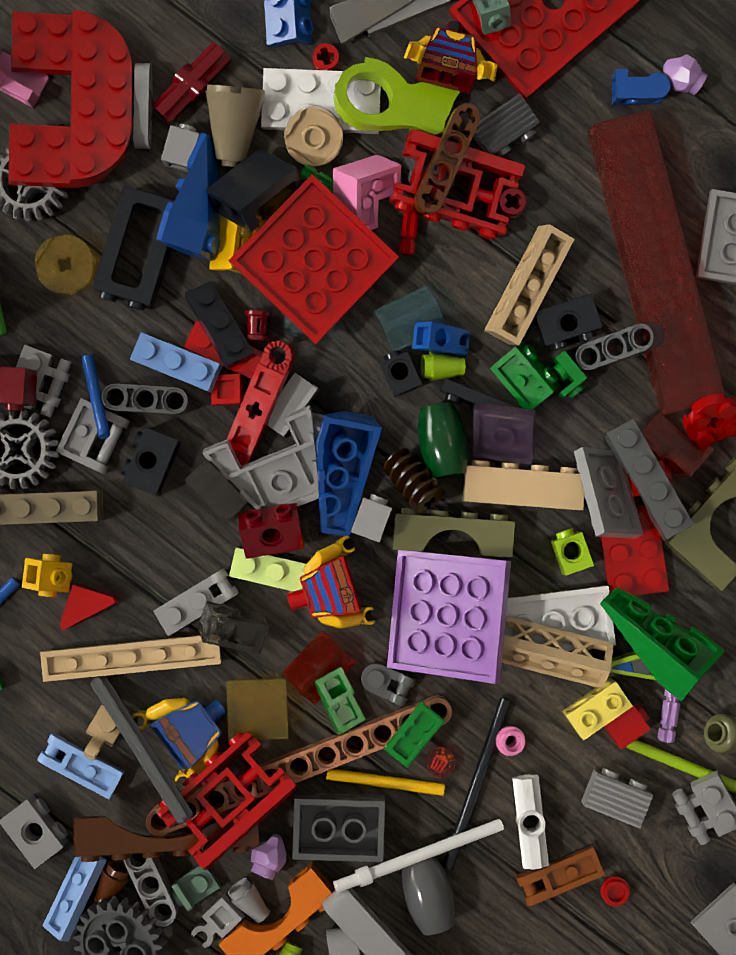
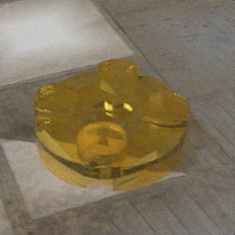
M63 235L47 239L41 244L35 256L36 272L40 282L57 294H77L89 285L95 273L96 259L91 249L85 242L73 235ZM68 257L71 258V270H65L64 273L60 272L61 266L58 264V261L60 259L66 260Z

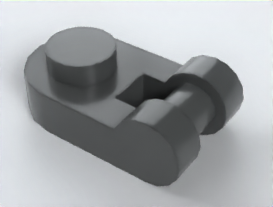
M380 663L367 665L361 674L362 685L367 691L402 707L406 706L408 702L406 696L410 687L413 688L417 680L400 671L387 668L386 665ZM391 679L399 682L396 692L388 689Z

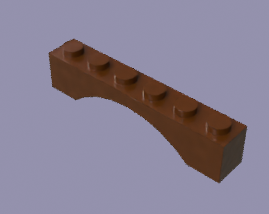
M235 808L221 812L220 815L225 818ZM104 815L73 817L75 857H81V862L99 861V856L112 855V860L130 859V854L142 853L143 858L161 857V852L173 851V856H189L191 854L188 850L200 841L191 830L170 836H147L131 832L115 824ZM213 818L204 825L201 830L211 842L203 848V853L233 827L235 823L232 822L227 828L223 829ZM258 825L233 847V852H250L251 846H259Z

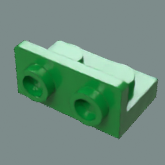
M522 341L519 346H515L490 369L523 409L530 412L556 391L560 384L557 382L558 377L551 368L545 367L538 359L539 354L536 349Z

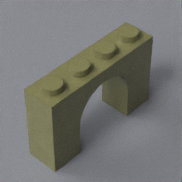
M736 456L725 466L727 472L721 479L716 477L706 487L705 491L707 494L701 501L696 499L686 509L694 525L663 542L709 585L718 591H723L735 578L736 563L714 543L710 532V522L714 511L721 503L736 497Z

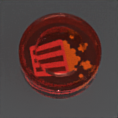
M437 746L432 748L426 755V767L433 776L446 777L453 772L455 757L448 748Z

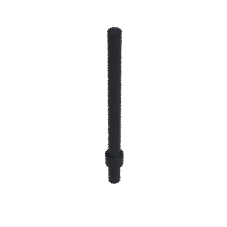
M501 697L499 699L454 831L450 832L449 837L467 831L496 748L497 734L503 727L511 704L510 700ZM465 845L447 851L442 867L453 870L460 849H464Z

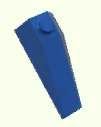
M201 133L187 162L189 172L185 179L179 178L176 189L179 193L174 203L168 202L164 210L156 240L180 254L212 261L214 253L217 252L220 244V214L215 211L206 189L219 180V159L215 157L213 138L206 133Z
M341 411L326 414L323 417L316 442L320 531L322 533L350 537L382 429L372 416Z

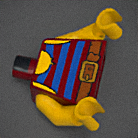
M450 21L446 28L436 27L432 36H424L418 42L410 41L404 55L405 59L410 58L412 61H417V64H420L415 80L470 94L476 75L478 80L488 78L491 81H495L498 65L491 61H485L481 51L476 48V38L463 33L464 28L458 21Z

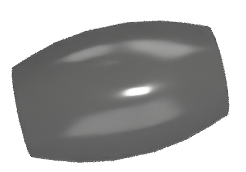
M434 856L402 868V888L406 905L413 921L422 934L434 935L454 927V895L450 881L438 859Z

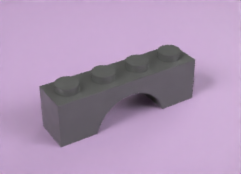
M632 419L606 433L605 440L618 463L625 469L638 490L648 515L662 540L665 541L693 526L691 518L635 420Z

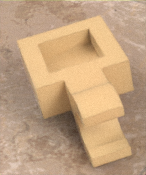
M103 705L100 706L86 730V733L92 736V739L85 748L83 756L94 761L103 744L105 743L113 747L120 734L119 729Z

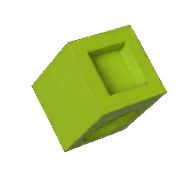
M573 528L556 533L557 539L552 540L551 544L562 575L567 576L594 566L582 532L574 533ZM570 542H574L578 546V554L573 559H568L564 555V547Z

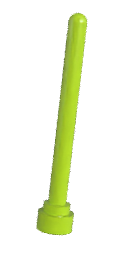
M637 739L626 746L632 751L698 778L714 772ZM720 774L728 790L736 793V780Z

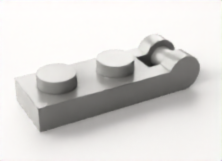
M225 568L153 611L168 636L239 594L235 586L232 587L226 578L229 575ZM215 583L222 592L217 597L214 596L210 589Z

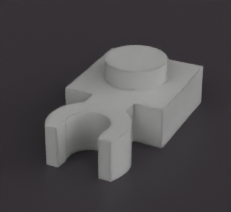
M224 894L202 915L206 922L197 924L191 934L194 937L200 931L205 932L208 938L202 946L206 948L211 945L216 937V933L223 938L244 918L245 914L232 904L230 898Z

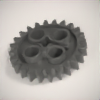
M113 896L109 902L103 898L98 904L93 903L80 916L81 920L75 925L78 931L73 936V939L79 941L74 950L82 952L81 955H167L168 951L163 949L168 941L167 939L159 938L164 928H155L154 924L158 918L149 919L147 917L149 913L148 908L140 912L138 910L139 902H136L131 907L129 906L128 898L125 897L119 904L116 896Z

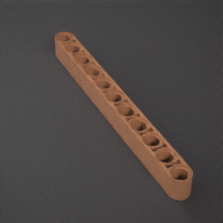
M435 695L421 700L430 708L435 703L445 705L446 712L441 716L445 719V722L442 725L450 720L452 709L445 697ZM420 701L352 727L342 734L332 735L261 763L259 766L264 772L268 769L278 771L282 768L293 782L297 783L381 750L400 728L404 716L411 714ZM379 725H386L390 728L391 734L386 739H379L374 734V730ZM351 736L360 737L363 740V746L358 750L350 749L346 743L348 738ZM324 747H331L335 751L336 756L334 759L326 761L320 757L319 751ZM296 758H303L306 760L308 767L306 770L299 772L293 769L291 762ZM250 768L238 772L235 775L239 779ZM259 776L251 783L252 791L250 793L257 799L269 794L281 781L279 780L270 788ZM229 778L214 790L222 793L224 796L223 803L214 804L209 799V795L206 797L219 813L239 806L246 799ZM204 786L200 787L186 800V802H191L196 807V813L193 814L192 820L205 809L195 797ZM159 804L153 807L146 818L148 831L156 836L166 835L187 826L186 823H177L172 828H169L167 825H158L154 821V815L161 809Z

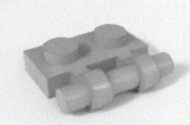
M24 345L16 367L37 371L35 406L38 400L44 402L40 414L51 417L54 408L60 404L61 399H59V395L64 382L69 380L70 374H68L72 362L61 358L57 369L50 366L54 358L53 355ZM48 375L53 377V380L46 394L41 392ZM24 406V408L34 411L35 406Z
M718 770L690 782L693 794L686 796L683 789H677L672 793L676 801V809L679 814L684 815L689 824L687 828L690 834L697 838L700 845L710 841L706 832L707 829L713 827L718 837L736 830V803ZM699 805L702 806L706 813V816L698 818L694 811V808Z

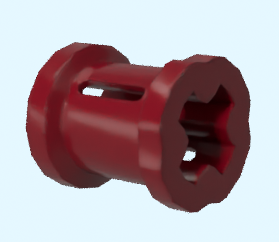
M516 188L505 190L499 199L498 213L512 220L518 218L526 205L524 193ZM507 200L510 202L516 200V207H510L508 209L505 206Z
M246 310L247 334L244 335L246 340L256 343L270 342V337L267 336V327L271 312Z

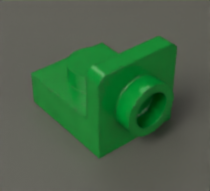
M564 350L553 359V362L556 364L553 369L563 381L568 379L571 382L558 395L563 398L568 394L570 398H573L585 388L582 382L587 377Z

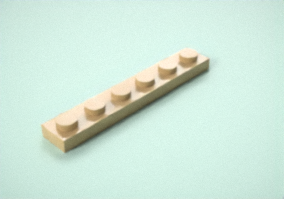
M219 633L40 652L43 682L222 663Z

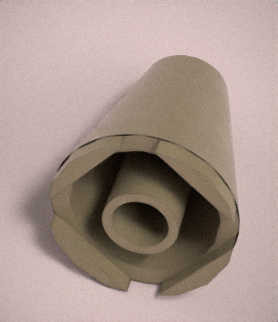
M207 85L206 97L215 157L222 160L221 166L236 167L239 161L242 162L247 158L264 103L265 90Z

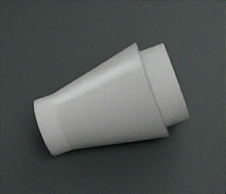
M242 878L228 891V895L231 897L230 902L250 916L256 923L262 922L269 915L270 910L266 907L253 881Z

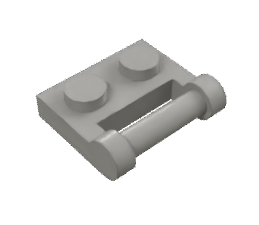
M81 398L55 452L95 471L106 474L109 467L107 466L108 460L123 429H127L130 421L105 409L107 420L113 424L110 429V436L105 439L96 460L88 456L98 437L91 402Z

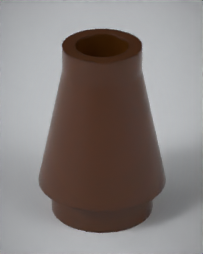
M111 860L108 865L103 867L97 894L94 898L96 904L103 898L109 902L113 896L117 897L130 881L129 872L124 863Z

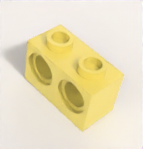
M609 678L606 680L603 689L594 688L562 712L584 741L633 706L616 681Z

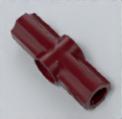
M212 42L192 64L184 65L175 74L170 87L151 105L152 108L171 125L192 103L199 102L206 95L207 85H211L219 74L232 62L231 58L218 44Z

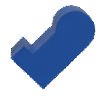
M616 69L612 75V105L658 104L670 90V81L663 73H652L648 77H628V69Z
M416 322L412 349L468 356L471 331L436 322Z

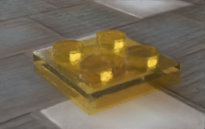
M287 678L226 681L228 741L239 732L245 734L248 731L257 740L288 739Z

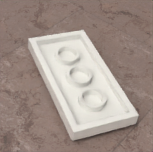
M264 68L263 90H265V99L262 106V129L285 130L289 119L298 110L308 106H319L331 111L339 119L343 133L379 134V131L355 129L344 122L336 112L333 101L335 83L338 82L344 71ZM358 80L348 85L347 95L355 108L363 113H380V85L368 80Z
M607 585L508 598L506 616L611 642L616 645L613 621L600 605L601 601L609 594V587ZM505 626L504 635L510 637L518 635L513 628ZM533 634L529 636L534 643L544 644L547 642L542 635ZM563 641L559 643L565 651L576 650L569 642Z

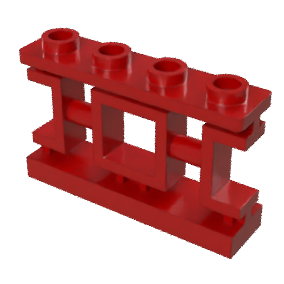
M412 129L407 134L402 156L416 160L409 185L397 182L393 186V193L389 198V203L394 204L396 210L409 214L413 210L419 212L414 205V198L404 196L403 194L409 196L416 194L418 184L422 181L426 172L422 170L427 153L434 154L440 137ZM446 140V149L453 154L459 153L461 144ZM468 147L457 174L471 178L465 203L445 198L442 207L438 211L429 215L424 214L423 218L433 222H440L441 219L452 222L451 227L462 231H468V228L479 231V236L491 240L505 235L507 231L505 227L509 217L496 213L502 188L518 189V180L523 176L525 165ZM439 164L437 174H434V177L439 181H444L448 169L444 165ZM483 171L501 176L495 179L492 192L479 188ZM433 186V188H432V192H431L430 199H429V202L434 203V204H435L436 202H434V201L432 200V196H433L435 190L439 189V190L441 191V189H442V188L435 187V186ZM475 199L488 203L484 219L495 224L461 214L459 211L466 214L472 212ZM425 202L424 206L428 208L432 204Z
M250 731L245 734L239 732L228 743L231 747L222 755L220 752L214 754L205 763L207 768L199 775L196 772L193 773L182 783L184 788L180 792L185 800L201 786H204L195 797L205 809L193 820L190 819L186 822V825L200 840L188 852L196 859L195 861L203 870H208L299 788L282 768L271 777L264 772L252 758L263 746ZM250 745L241 755L251 765V768L239 779L228 767L220 774L217 773L246 746ZM260 776L271 788L279 780L281 781L253 809L248 810L257 801L247 789L252 782ZM229 778L246 799L229 815L223 818L206 797ZM162 800L159 804L161 809L156 814L163 819L169 828H172L177 822ZM212 818L223 829L227 828L232 822L235 823L233 827L203 853L202 849L211 842L201 830L204 825Z

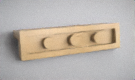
M506 616L505 626L513 628L518 635L514 637L504 635L502 663L603 689L611 671L614 643ZM533 634L542 635L547 642L544 644L534 643L529 636ZM563 641L569 642L576 650L572 652L565 651L559 643ZM591 649L604 651V660L593 658L588 651Z

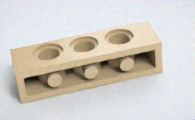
M550 224L538 226L484 330L485 332L509 345H520L574 238Z

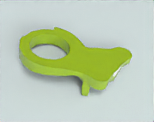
M365 57L364 63L352 65L342 72L338 82L335 83L333 101L336 112L344 122L361 131H389L406 128L409 129V132L415 129L439 137L444 130L445 122L450 114L453 103L460 92L425 82L408 84L388 63L379 59ZM358 80L375 82L387 93L389 108L378 114L363 113L349 101L347 95L348 85Z

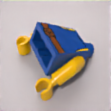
M186 698L164 699L149 707L147 711L142 710L134 713L132 717H143L144 724L139 727L140 730L150 725L180 766L181 770L175 777L176 782L179 777L188 778L195 772L199 775L207 768L205 763L217 753L219 747L217 738L221 735V731L215 722L226 715V711L217 700L203 708L198 700L190 702Z

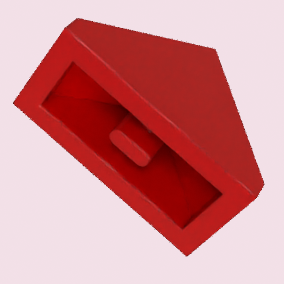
M82 584L72 585L60 623L62 631L114 605L120 599L117 595Z

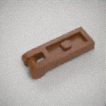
M591 845L550 862L549 866L520 873L516 876L519 886L524 888L526 893L524 898L527 905L532 906L605 876L595 849ZM542 879L545 887L537 890L534 882Z

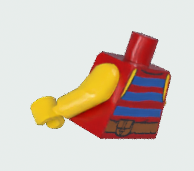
M344 536L334 544L317 551L304 566V575L300 577L302 589L287 593L291 610L308 606L312 618H318L322 624L340 629L359 624L372 625L375 623V620H366L365 618L366 612L374 609L372 607H361L346 555L355 550V547L347 550L343 545L344 540L350 538L349 536Z

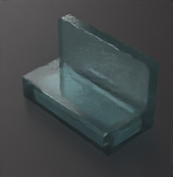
M427 285L374 310L393 351L400 350L413 343L416 322H436L446 325L438 303Z

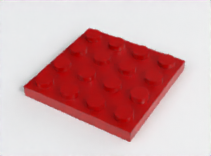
M311 174L228 261L317 345L399 259V256Z

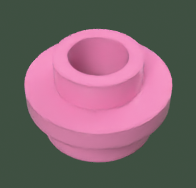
M515 726L502 728L496 737L498 750L506 756L517 755L525 746L524 733ZM509 736H513V742L510 745H506V739Z

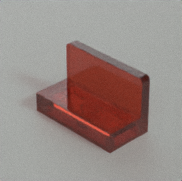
M321 631L283 671V675L301 695L316 705L321 698L314 681L339 667H342L344 673H346L356 661L340 648L327 633Z

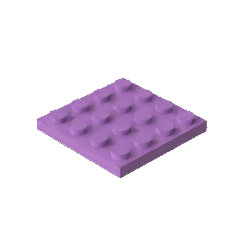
M398 550L387 668L493 684L500 683L511 561Z

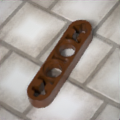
M463 103L454 109L414 197V205L422 214H433L442 207L480 122V112L473 104ZM468 111L470 113L469 119L472 122L465 124L462 132L456 131L462 122L459 114ZM449 137L459 140L461 144L459 153L453 154L446 149L445 144ZM441 164L448 169L449 175L446 181H439L434 177L433 170L436 165ZM433 186L443 188L442 192L439 189L435 190L432 196V200L436 202L435 205L432 204L428 208L425 207V200L422 199V196L428 195Z

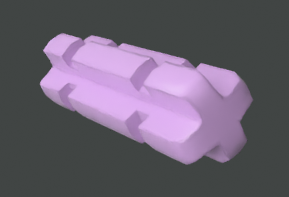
M665 689L664 696H666V700H663L660 718L662 728L660 727L658 730V740L673 743L676 735L674 727H677L680 703L674 695Z

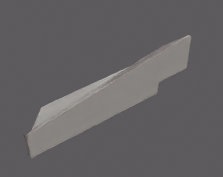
M347 0L330 7V18L342 45L364 31L367 32L368 37L447 6L451 0Z

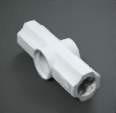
M526 774L512 777L522 866L524 869H541L549 866L539 776ZM535 815L538 817V822L534 827L527 828L523 826V821L527 816Z

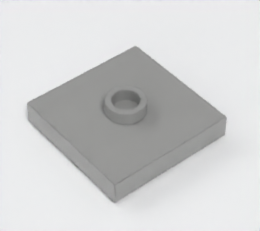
M734 882L691 921V924L719 955H736V884Z

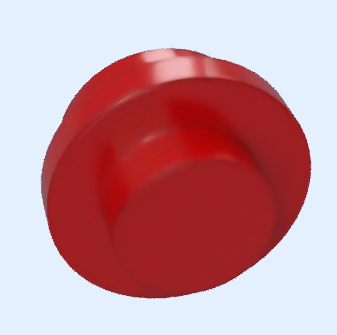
M610 876L602 882L600 894L608 905L621 906L630 897V886L624 878Z

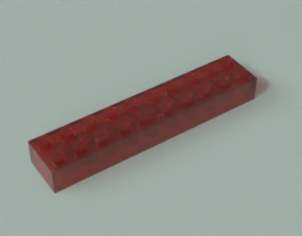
M651 110L593 124L588 131V137L637 324L654 322L662 326L665 331V340L662 346L645 353L661 416L690 409L696 401L708 395L720 393L724 394L726 398ZM645 330L643 339L648 344L651 337L649 331Z

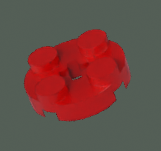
M717 393L696 401L691 406L692 412L688 417L685 414L682 420L687 436L692 441H695L699 447L703 448L728 436H736V397L731 396L732 399L725 398L724 394Z

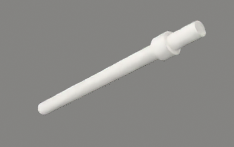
M500 819L370 868L367 865L358 868L354 874L333 881L335 890L339 893L358 885L364 887L372 884L373 879L504 830L503 823Z

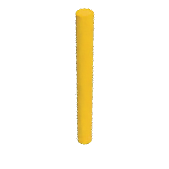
M334 768L328 770L326 780L444 796L445 784Z

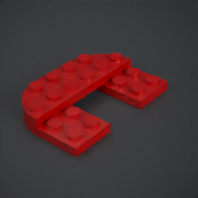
M73 10V15L12 11L11 71L72 75L71 127L10 124L9 185L80 188L101 182L117 166L119 167L122 164L131 141L132 60L124 39L111 24L88 12Z

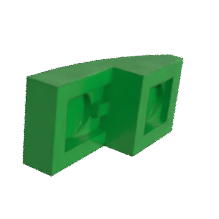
M342 667L314 681L337 734H342L366 720L353 696L355 692Z

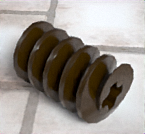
M402 448L386 460L383 465V471L390 477L389 479L396 485L397 490L402 493L404 499L409 502L412 510L424 512L434 507L444 497L446 491L443 487H438L439 482L437 479L432 478V472L425 470L426 465L423 461H419L417 453L409 454L408 448Z

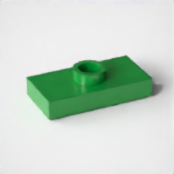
M420 701L383 749L408 768L442 726L445 719L424 702Z

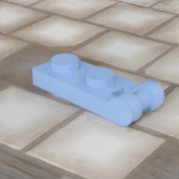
M51 733L47 740L49 744L46 750L41 751L37 760L50 769L110 799L125 771L99 757H96L94 761L83 756L85 753L84 749L67 741L61 735ZM59 750L66 753L63 761L56 758Z

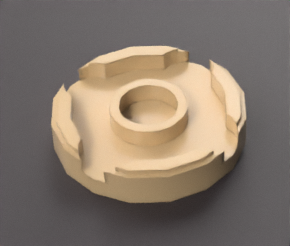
M308 106L298 110L289 119L284 131L286 148L288 153L298 163L315 167L330 163L339 154L343 144V129L339 119L331 111L319 106Z

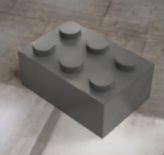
M296 792L294 798L292 859L383 862L385 795Z

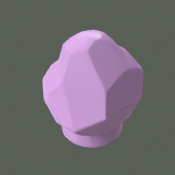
M687 54L678 58L668 59L663 65V74L668 77L672 90L676 92H689L695 95L707 78V74L701 71L702 68L697 61Z
M273 834L267 843H262L252 849L251 862L253 867L251 872L273 880L275 874L285 865L286 850L280 835Z

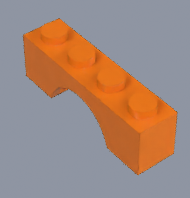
M311 862L289 880L288 889L291 896V905L282 918L269 924H257L244 918L220 939L219 947L226 955H264L271 948L276 951L288 940L286 936L294 929L297 932L302 930L311 921L309 917L317 910L320 913L324 911L321 903L335 891V888L317 866Z

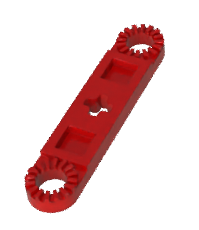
M272 341L264 348L261 360L255 369L227 437L238 460H240L241 466L252 462L294 362V350L285 341ZM277 347L283 348L286 354V359L282 364H277L272 359V352ZM259 403L262 415L252 417L253 411L250 410V406Z

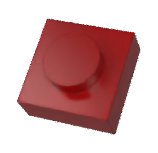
M219 375L211 393V405H241L243 401V375Z

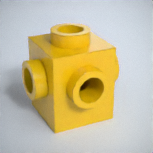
M43 554L42 559L25 558L22 588L39 591L38 595L44 597H56L57 592H69L72 580V563L60 561L61 555Z

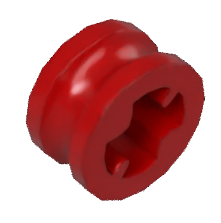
M328 43L318 45L313 52L314 67L317 70L334 71L339 64L337 49ZM323 52H328L329 57L334 56V60L330 59L329 65H324L322 60H318V57L322 58Z

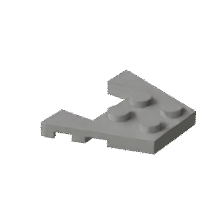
M310 405L285 415V421L296 442L292 446L241 466L228 439L205 448L202 453L208 461H212L220 469V473L227 480H230L240 490V494L255 509L259 510L276 507L280 504L293 503L301 506L319 498L313 416Z

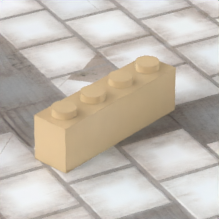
M472 460V466L467 465L462 501L583 510L584 489L577 468L561 467L560 473L549 472V466L531 465V470H520L517 463H502L501 468L489 467V461Z

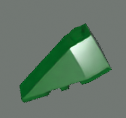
M618 587L600 603L656 681L681 702L725 652L703 632L694 627L688 630L675 623V617L666 614L665 617L651 610L649 603Z

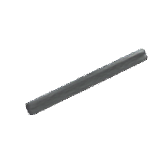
M107 676L95 677L91 682V687L178 824L188 822L193 817V811Z

